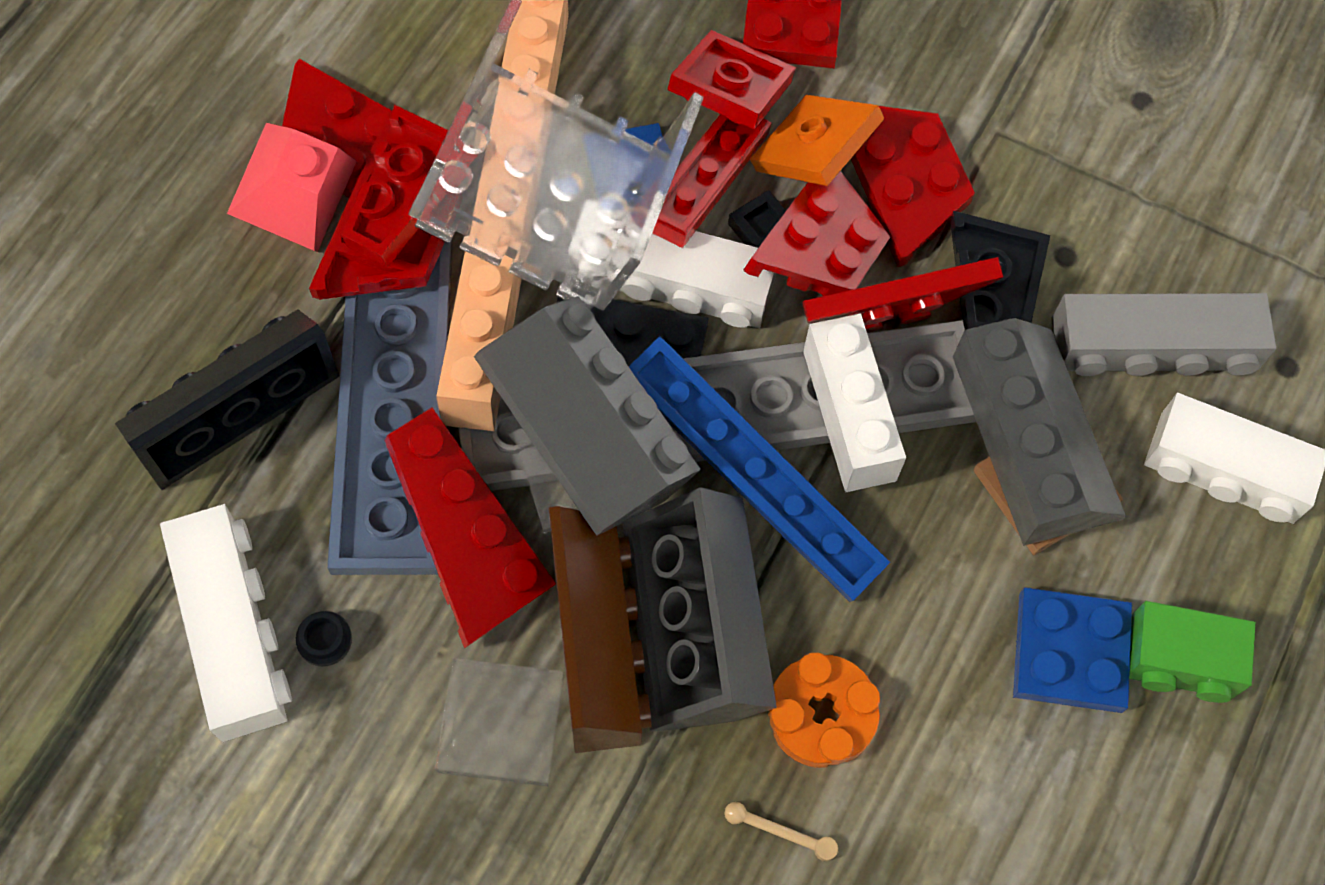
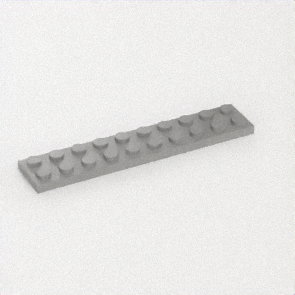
M963 320L867 333L898 433L977 422L953 360L954 352L965 330ZM805 342L684 359L776 450L830 443L803 352ZM500 397L494 432L459 427L461 449L491 491L559 481L502 397ZM671 427L678 436V438L681 441H683V443L686 445L688 452L693 457L695 462L706 461L673 427Z

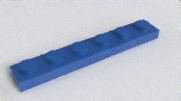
M660 336L629 366L647 394L655 401L657 408L669 425L849 602L854 601L889 565L890 561Z

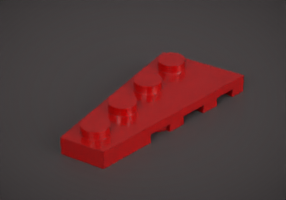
M433 407L387 435L384 441L408 503L412 505L422 530L420 532L427 552L431 553L441 579L439 584L447 605H451L459 626L457 631L465 649L552 588L556 583Z

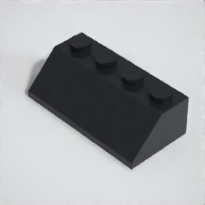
M297 309L287 316H280L271 320L264 326L262 332L243 344H235L226 348L220 353L217 360L198 372H190L181 376L174 382L172 388L153 400L136 404L127 412L126 417L115 424L159 488L163 490L331 383L340 375L323 330L315 321Z

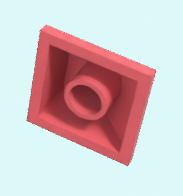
M266 123L227 214L318 253L357 161L336 146L292 128Z

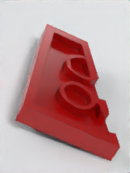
M394 105L389 117L391 128L386 140L380 141L375 151L374 158L376 164L370 179L361 185L341 234L347 247L385 267L391 264L479 155L474 142L397 105Z

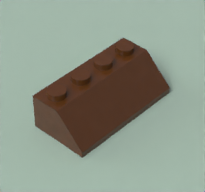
M563 506L549 507L575 753L641 746L642 729L651 728L652 725L648 694L637 695L635 674L645 673L642 642L641 640L631 641L628 622L638 620L635 587L624 588L622 569L632 568L629 537H618L617 526L596 536L579 510Z

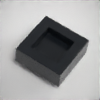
M767 190L730 213L728 225L744 244L759 248L786 210L770 190Z

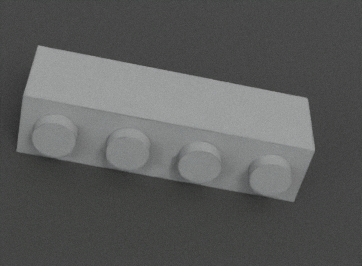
M1267 293L1064 294L1052 316L1054 338L1067 370L1075 371L1076 374L1081 376H1094L1105 371H1126L1127 374L1132 376L1148 375L1155 371H1177L1178 374L1184 376L1198 375L1205 371H1227L1231 375L1240 376L1259 370L1276 350Z

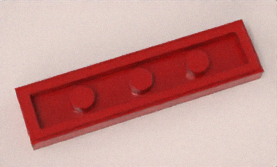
M720 114L642 211L638 227L683 248L767 138L772 122L763 118L757 127L752 129L748 126L734 123L726 116Z

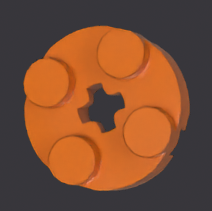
M818 652L809 653L801 660L785 668L773 685L777 708L768 710L770 725L774 731L773 735L779 747L788 756L801 764L822 768L829 765H839L845 761L847 763L857 758L867 748L877 731L880 719V693L858 666L844 658L824 655ZM824 698H828L834 702L833 710L838 713V719L834 721L833 719L826 718L822 724L816 723L812 719L815 710L808 704L813 699L821 702Z

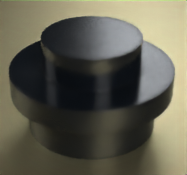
M320 611L311 614L302 621L296 633V646L300 655L308 663L315 666L324 667L338 663L347 655L352 644V632L348 623L342 616L330 611Z

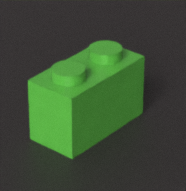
M1145 601L1131 616L1129 679L1142 681L1141 686L1151 691L1172 692L1179 688L1196 692V697L1204 701L1215 703L1229 702L1252 686L1256 622Z

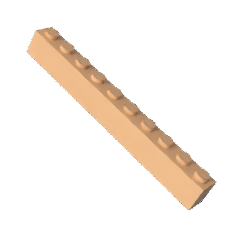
M515 0L436 395L440 418L445 426L495 431L501 396L474 356L479 350L513 328L567 29L568 0Z

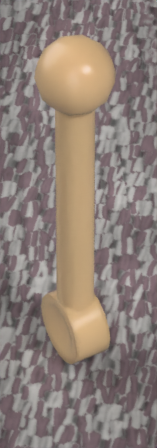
M731 802L725 808V818L731 824H741L744 822L812 849L821 861H830L838 853V845L831 837H823L817 840L747 812L744 805L740 802Z

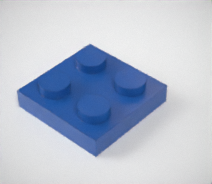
M1024 587L1019 594L1013 698L1123 713L1127 710L1129 701L1132 603Z

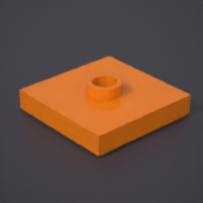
M805 95L750 158V161L756 172L828 186L884 119L878 105Z

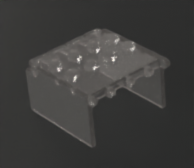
M510 0L408 215L418 219L415 227L450 243L455 231L463 234L464 237L459 248L498 267L504 255L512 258L508 272L547 291L554 279L560 282L556 296L564 300L579 296L589 310L592 309L593 305L604 310L643 259L704 97L694 92L663 137L659 136L652 146L625 132L628 119L619 115L615 124L612 125L579 108L584 96L574 92L570 101L567 102L535 85L534 82L538 75L536 71L529 68L523 79L494 64L496 56L522 3L521 0Z

